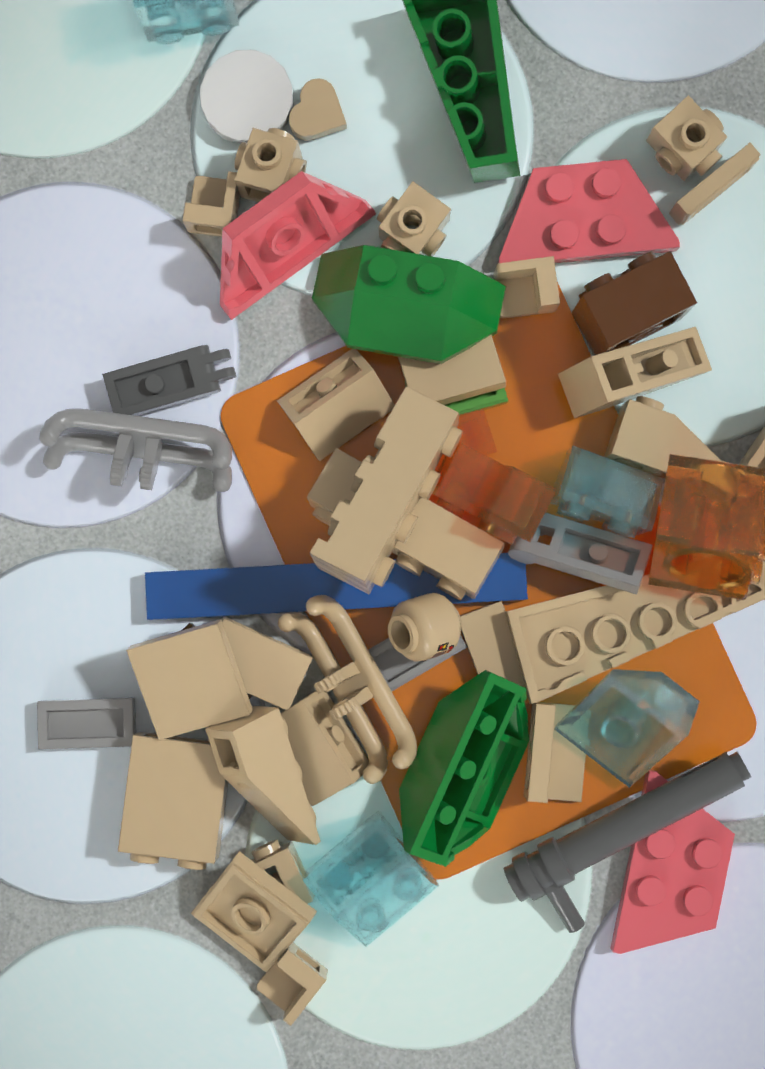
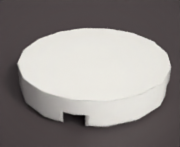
M255 49L235 50L219 57L207 69L200 86V105L209 126L222 139L230 142L247 143L252 128L268 131L269 128L282 130L287 125L290 111L293 107V87L285 68L271 55Z

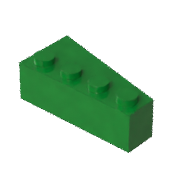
M402 0L474 183L521 176L498 1Z

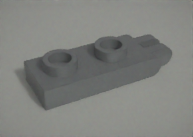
M201 345L102 374L113 413L134 416L218 393L221 391L220 382L237 377L234 367L215 371V364L231 359L229 349L210 353L208 345Z

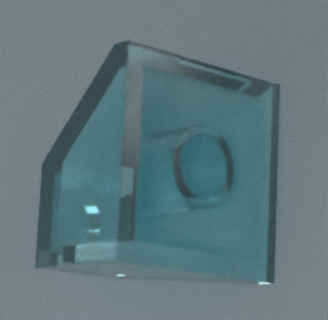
M613 669L556 724L554 730L630 788L689 735L700 701L663 672Z

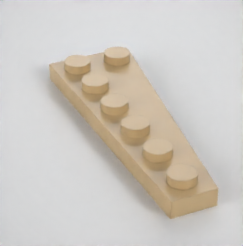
M765 544L644 575L637 595L606 585L506 611L529 703L540 702L650 650L657 649L692 631L721 620L725 616L765 600Z

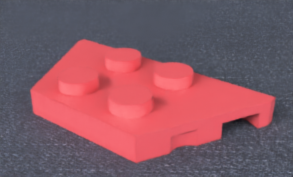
M627 159L539 167L532 170L498 263L554 256L555 263L644 255L651 251H654V253L675 252L680 248V242Z
M303 171L299 172L223 228L220 286L221 308L231 320L375 216V210L365 199Z
M646 769L641 796L669 781L656 771ZM702 808L631 845L610 947L612 952L622 954L715 929L735 834Z

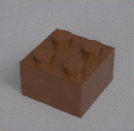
M654 251L648 252L627 264L629 269L621 273L619 277L613 279L611 274L607 273L584 286L586 291L578 295L580 300L573 309L572 315L593 356L632 345L680 321L698 303L671 251L659 257H656Z

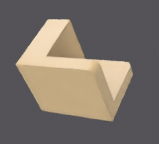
M228 171L227 179L205 176L195 177L191 203L185 202L183 223L188 232L222 237L223 228L235 220L238 215L240 193L234 181L237 172Z
M554 256L496 264L493 273L494 280L506 286L500 318L506 319L556 312L560 305Z
M293 942L257 983V990L285 1011L283 1021L291 1026L326 982L328 969Z

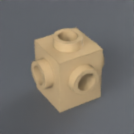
M688 95L653 127L646 142L657 152L655 157L660 166L670 175L677 174L685 181L695 171L702 177L723 157L718 150L727 139V135L723 132L724 127L719 118L708 109L702 110Z
M252 128L248 142H242L237 150L234 167L238 171L234 181L242 198L260 202L299 172H306L307 161L302 157L298 140H295L291 134L281 129L269 128L268 131Z
M412 181L398 200L392 196L377 216V220L381 222L378 227L379 238L383 241L381 247L434 256L447 237L442 230L450 221L451 208ZM408 226H415L416 229H409V228H407V227H408Z

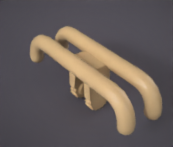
M326 595L313 596L306 602V610L310 615L318 616L322 614L329 619L353 662L342 668L322 633L312 620L306 615L295 611L282 614L277 623L280 630L284 632L296 631L302 637L325 677L313 684L318 694L322 692L327 693L332 690L338 700V703L333 705V709L329 711L332 719L335 721L346 715L366 750L369 764L363 771L364 780L369 784L378 783L385 775L388 765L383 742L362 706L371 698H374L397 740L398 750L392 758L394 766L398 769L409 767L417 753V743L413 729L345 609L335 599Z

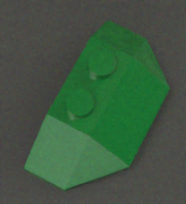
M361 245L321 254L312 301L347 348L443 364L470 349L488 336L497 334L506 286L460 261Z
M484 670L438 702L417 748L416 757L409 766L399 788L405 852L446 867L455 859L454 855L470 847L491 828L529 743L528 714L524 702L527 699L525 687Z

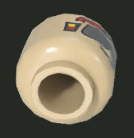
M438 593L411 598L400 602L394 608L388 624L389 639L393 647L402 653L404 657L414 662L425 661L449 653L457 646L461 635V617L454 605L445 596Z

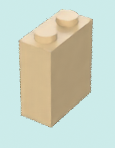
M138 732L133 735L118 852L130 853V860L138 863L155 864L159 862V857L178 859L177 866L186 869L203 870L206 869L207 863L215 864L220 854L229 782L219 773L209 740L180 736L159 740L156 733Z

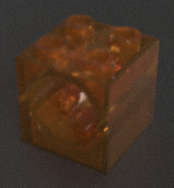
M670 454L648 585L745 600L750 583L759 584L763 562H765V468Z

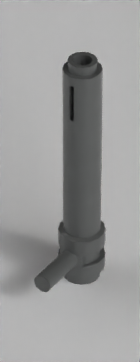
M738 751L731 755L724 752L559 839L551 837L537 845L538 850L531 854L524 851L514 856L512 863L503 868L505 876L520 902L529 898L535 901L547 895L568 932H577L585 925V922L564 888V885L575 880V874L745 787L743 781L752 776Z

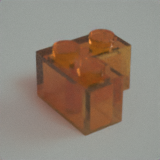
M459 442L451 457L445 456L437 471L441 475L431 495L439 498L436 503L438 506L460 518L465 511L481 519L477 528L512 545L516 537L531 542L557 489L513 466L503 465Z

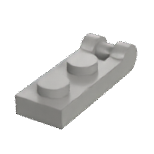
M524 510L519 522V527L522 529L520 536L513 539L508 551L512 559L524 564L536 563L637 595L651 555V544L539 510ZM539 536H552L550 545L538 542Z

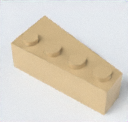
M405 387L376 437L374 447L379 449L375 457L368 455L355 473L351 486V491L355 492L352 501L344 499V501L340 500L330 517L331 524L328 529V535L331 537L329 541L326 542L318 538L310 551V555L318 569L367 594H370L375 584L380 587L384 586L395 564V560L389 558L397 541L404 544L407 542L418 520V517L412 514L420 497L426 500L430 498L439 481L441 474L434 471L443 454L451 457L460 441L463 431L457 428L459 412Z

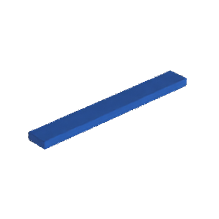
M501 553L476 598L472 599L464 595L462 600H458L436 586L439 579L424 570L420 576H416L396 563L384 586L380 587L375 584L370 594L318 569L315 563L145 572L147 620L273 614L294 611L307 612L306 602L311 597L317 595H326L335 599L345 610L396 607L402 601L430 593L443 595L452 604L528 600L526 564L512 559L508 553Z

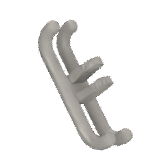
M73 408L56 412L46 420L40 431L39 439L41 443L48 446L43 457V463L50 470L59 468L62 460L68 453L87 451L113 455L109 479L110 485L122 487L132 458L143 459V465L139 471L140 489L152 491L160 461L208 468L213 473V487L218 492L228 491L232 484V469L230 467L232 460L231 444L223 433L216 428L206 425ZM80 427L117 432L119 436L86 432H71L62 436L60 434L68 428ZM162 439L204 444L212 450L162 443Z

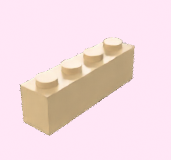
M338 448L333 452L307 496L310 506L315 508L312 515L328 526L331 524L330 517L339 501H344V499L352 501L355 492L351 491V486L355 473L362 463ZM420 497L412 512L413 515L418 517V520L410 537L405 544L397 541L392 550V553L398 556L395 563L416 576H420L423 570L439 579L436 585L439 589L458 600H462L464 595L475 599L502 553L504 542L430 500Z

